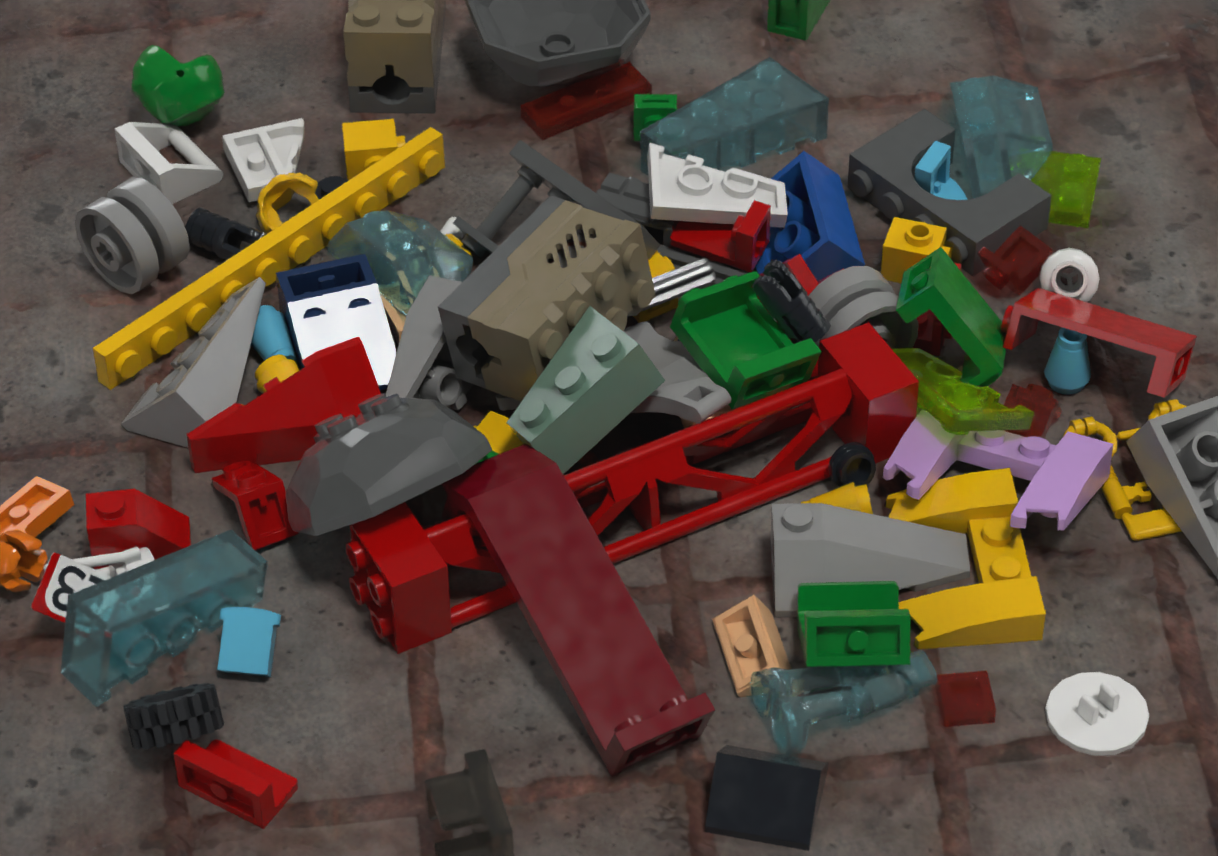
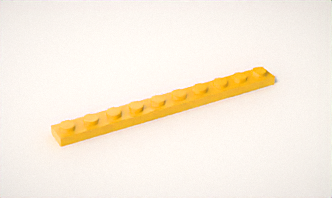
M429 127L93 347L98 381L109 390H112L199 332L224 302L237 290L258 277L266 283L265 287L273 284L276 281L277 272L291 270L299 264L306 262L311 256L334 241L339 240L343 235L372 218L376 213L405 196L409 191L430 177L435 176L445 168L443 134Z

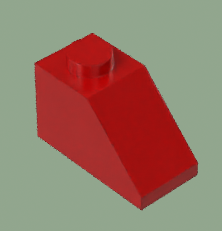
M137 489L86 493V526L91 556L122 552L138 546L139 549L147 547L151 551L156 563L192 559L189 516ZM109 565L94 567V569L108 567Z

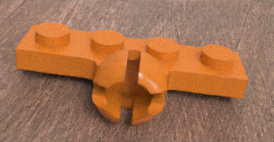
M36 476L0 505L1 587L12 592L27 591L31 589V583L19 579L20 577L34 583L42 579L45 572L44 566L47 564L48 558L45 550L40 548L42 541L36 537L75 505L70 490Z

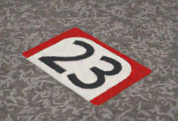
M54 552L48 562L31 608L100 639L107 640L128 590V584Z

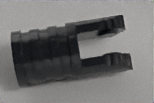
M201 207L193 211L185 226L189 246L197 247L202 251H208V253L218 256L223 260H228L242 251L239 249L242 241L252 244L266 235L262 231L234 220L230 221L226 217L219 216Z
M776 259L775 261L771 260L762 272L764 276L760 275L754 281L753 291L793 344L809 338L817 342L829 331L831 324L823 317V313L815 306L814 301L808 297L806 290L800 285L785 264Z

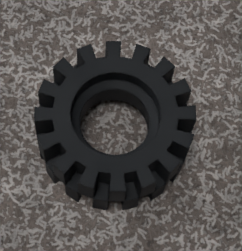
M214 683L192 684L184 688L181 686L169 691L156 692L155 695L140 697V699L133 700L123 706L134 749H150L155 746L159 748L171 743H182L183 740L200 738L201 735L211 734L215 732L214 730H219L225 726Z

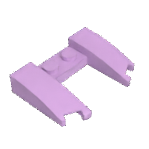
M934 395L908 427L884 466L883 478L886 481L893 479L900 471H903L907 477L912 478L913 480L907 483L906 494L918 500L956 460L990 470L1010 468L1012 476L1031 481L1011 514L1010 526L1026 529V522L1033 512H1038L1048 518L1057 517V530H1065L1109 478L1113 444L1068 431L1057 445H1053L1041 437H1024L1006 432L997 425L977 424L978 406Z

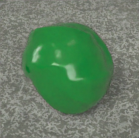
M150 45L141 53L132 69L131 92L140 100L142 106L161 123L179 127L201 121L214 110V106L219 103L225 93L221 69L211 55H203L189 62L180 63L161 47Z

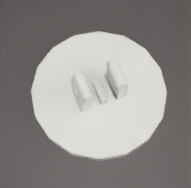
M1101 672L1078 673L1063 679L1051 690L1045 709L1048 727L1059 741L1075 751L1093 756L1116 755L1133 748L1144 737L1149 721L1146 700L1139 691L1120 677Z

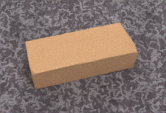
M755 595L712 619L736 692L740 697L785 690L797 685L771 611Z

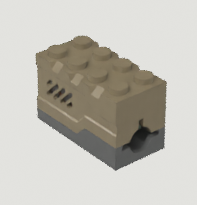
M348 0V13H346L343 33L345 56L348 61L347 80L350 113L435 114L446 0Z
M550 195L438 306L456 377L522 401L589 306L593 307L624 331L627 324V316H637L656 296L641 225L626 219L623 221L586 209L579 204Z

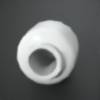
M1074 248L1060 249L1049 255L1041 267L1039 276L1041 289L1084 302L1092 299L1097 292L1100 280L1098 267L1091 256L1082 250ZM1068 268L1074 269L1070 274L1062 272ZM1078 274V280L1072 285V278ZM1060 276L1067 279L1068 285L1062 283Z

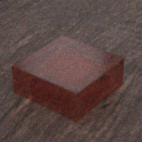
M987 671L936 675L935 689L944 727L995 723L996 706Z

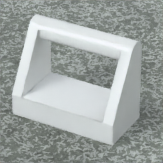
M128 122L115 128L120 163L134 177L143 178L156 186L172 204L219 183L223 178V172L178 126L160 123ZM173 145L190 164L169 163L158 151Z

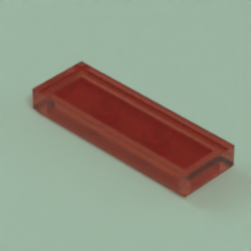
M628 62L600 76L580 81L520 105L521 118L542 140H545L634 104V94H652V84Z

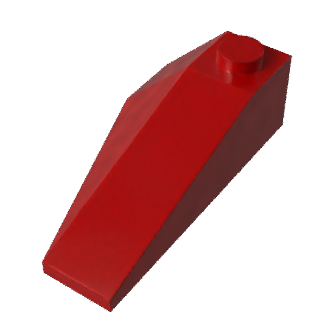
M359 336L314 352L301 361L305 367L282 382L275 377L264 384L266 392L246 405L234 403L187 433L191 468L194 473L223 470L225 466L243 460H249L251 464L256 463L258 465L300 461L304 452L316 444L313 437L318 434L315 429L317 423L338 414H342L343 418L354 415L357 418V415L361 413L358 404L381 394L365 347Z

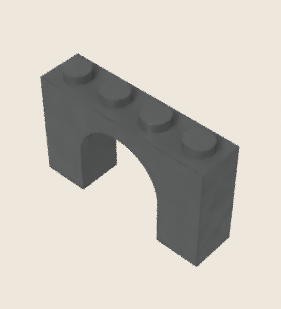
M926 109L921 110L849 154V189L882 211L890 219L898 217L946 227L945 246L952 248L951 260L954 263L962 264V269L972 276H975L1048 228L1052 195L1020 173L985 195L968 200L941 198L921 188L915 181L916 165L935 140L951 146L950 164H952L956 132L953 127Z

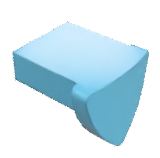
M935 140L915 167V181L921 188L935 196L950 200H967L961 187L949 177L951 146Z
M251 607L221 608L219 620L223 621L217 670L228 673L271 677L277 627L280 626L281 615L269 610Z

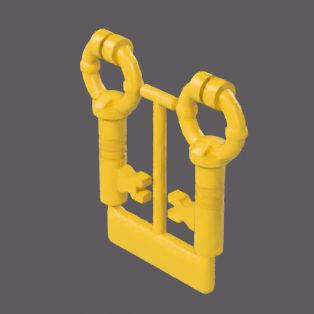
M1177 399L1155 403L1152 412L1148 416V420L1187 406L1180 404ZM1090 416L1071 420L1063 437L1068 431L1083 436H1091L1097 433L1103 437V441L1113 444V457L1117 451V438L1120 441L1130 439L1140 428L1121 431L1116 436L1108 426L1095 421ZM1111 465L1109 478L1101 488L1114 517L1123 520L1132 540L1139 541L1182 531L1164 506L1163 509L1132 515L1133 509L1131 504L1134 501H1139L1140 503L1151 501L1152 494L1150 490L1146 491L1147 484L1145 481L1135 483L1133 487L1121 486Z

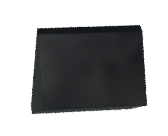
M725 745L716 754L705 832L809 851L829 763Z

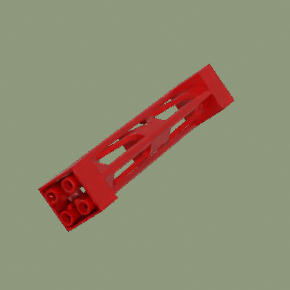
M868 322L820 341L819 349L822 352L818 362L817 378L564 475L581 508L603 500L601 506L588 518L597 536L626 507H628L645 530L604 546L610 560L615 564L830 478L828 466L831 457L795 471V462L830 427L845 444L858 442L866 446L872 452L875 464L890 458L902 436L916 418L918 379ZM808 420L805 427L755 478L692 467L694 464ZM656 479L665 483L717 491L718 502L661 524ZM403 502L375 517L350 525L351 542L346 544V552L354 569V576L349 578L352 594L359 605H367L377 635L381 639L387 637L397 654L452 633V628L517 603L506 585L450 607L447 564L500 573L489 551L481 549L486 545L467 513L423 529L406 502Z

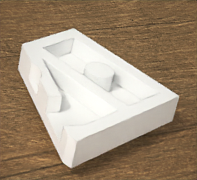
M302 118L222 135L223 150L248 202L257 201L261 190L275 176L296 173L305 136Z

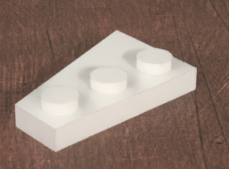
M649 143L647 161L651 219L734 224L739 215H746L753 201L756 200L771 205L770 227L785 228L788 216L785 183L736 168H731L726 172L704 166L703 158L688 154L686 160L664 154L665 147Z

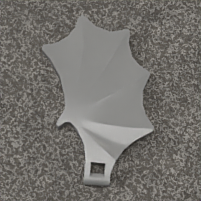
M647 321L624 329L623 332L640 344L666 380L631 413L661 412L676 415L698 424L731 402L729 392L724 387L716 385L703 372L681 341H671L659 335ZM502 394L495 396L498 407L502 411L516 409L521 401Z

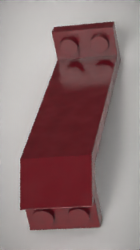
M525 443L476 463L464 473L442 483L448 495L442 512V519L445 522L467 513L474 523L611 777L621 773L622 769L687 739L691 738L693 740L702 735L715 712L714 706L706 692L688 699L556 462Z

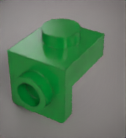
M634 94V141H677V94Z

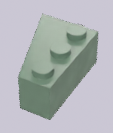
M589 306L506 423L523 444H528L556 462L562 474H564L666 380L639 343L593 307Z

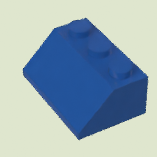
M803 151L771 178L785 183L788 216L785 228L770 227L769 243L756 264L758 274L764 271L765 266L771 260L775 261L776 259L777 261L784 262L798 254L802 256L817 281L843 268L865 265L840 175Z

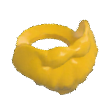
M300 172L275 176L261 190L258 196V212L256 217L261 230L268 234L283 224L276 211L287 204L295 192L308 199L311 205L318 201L319 198L315 194L318 182Z

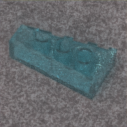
M768 57L641 130V171L648 176L647 154L649 143L665 147L664 154L686 160L688 154L703 158L704 166L720 170V168L729 165H739L741 168L756 163V156L772 150H776L778 154L794 150L795 142L810 138L813 143L826 139L829 98L771 57Z
M230 529L68 595L61 674L92 704L98 707L111 698L109 689L121 681L127 679L131 684L135 683L149 674L146 665L166 652L175 657L189 648V643L195 638L197 632L203 628L212 633L223 626V621L219 620L221 608L252 607L263 599L268 561Z

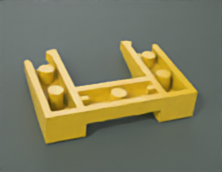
M1010 468L971 472L938 479L919 500L907 495V489L888 495L886 507L892 509L888 518L962 534L967 533L979 582L978 584L946 589L899 602V609H908L910 619L922 630L915 637L914 646L918 650L1039 641L1043 639L1046 612L1037 576H1031L1020 528L1010 526L1011 514L1018 504Z

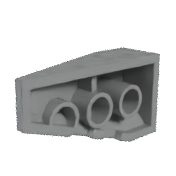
M431 275L427 278L407 313L386 397L398 394L402 398L435 400L454 410H459L467 402L465 394L475 384L456 377L438 311V306L462 282Z
M260 277L234 292L198 333L201 338L192 343L184 352L179 353L170 363L174 370L159 385L153 383L121 423L127 431L188 448L187 433L236 403L266 285Z
M1218 396L1148 420L1126 443L1149 488L1218 579Z
M823 503L772 504L770 550L775 618L798 617L797 587L800 583L895 581L898 584L899 590L907 588L918 592L970 577L966 534Z

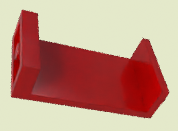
M1037 288L1025 297H1021L1020 300L1014 303V306L1009 305L1001 324V332L1006 333L1003 348L1013 350L1036 333L1040 320L1156 356L1147 393L1164 398L1185 380L1197 338L1196 335L1041 288Z

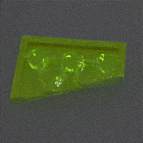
M920 348L892 349L919 381L917 406L930 413L939 421L945 431L955 435H967L969 431L1030 429L1034 412L1022 405H1018L1015 408L1004 406L998 402L1001 393L988 386L978 387L963 383L961 381L963 372Z

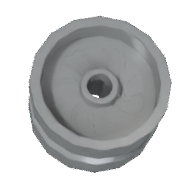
M132 176L110 190L107 197L98 198L78 211L76 215L75 227L77 238L84 254L105 281L120 292L134 294L156 280L158 273H165L187 259L190 249L189 239L180 215L170 200L156 186L143 178Z
M851 266L835 272L819 283L808 296L823 313V317L831 324L829 331L815 342L818 347L823 339L869 322L903 361L910 353L918 337L919 322L917 318L908 324L896 311L899 296L895 294L892 286L883 275L869 266Z

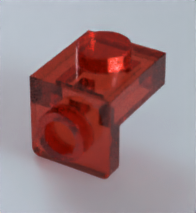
M1021 225L994 253L985 246L977 252L985 266L982 270L985 278L996 288L1002 290L1007 286L1018 296L1040 275L1043 263L1049 255L1054 253L1052 248Z
M1012 384L996 425L1002 427L1006 432L1024 437L1035 436L1045 439L1052 420H1058L1062 411L1057 399L1053 398L1054 393L1036 384H1028L1027 388Z

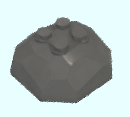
M464 0L486 55L516 82L528 86L544 87L577 83L620 67L635 49L651 20V12L645 0Z
M385 393L376 395L358 404L361 413L357 415V418L354 415L343 418L342 414H338L315 425L318 434L313 438L316 444L304 452L286 490L289 524L293 531L318 536L375 517L464 473L491 452L492 448L484 434L453 410L435 400L402 398L398 394L386 397Z

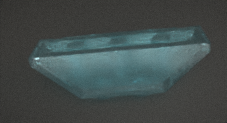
M994 75L949 83L947 87L972 199L985 195L1018 173L1031 180L1053 151L1052 140L1038 87Z
M388 210L369 212L363 218L346 223L327 244L328 252L336 259L366 254L378 284L380 295L405 317L429 275L463 282L471 274L473 267V257L428 221Z

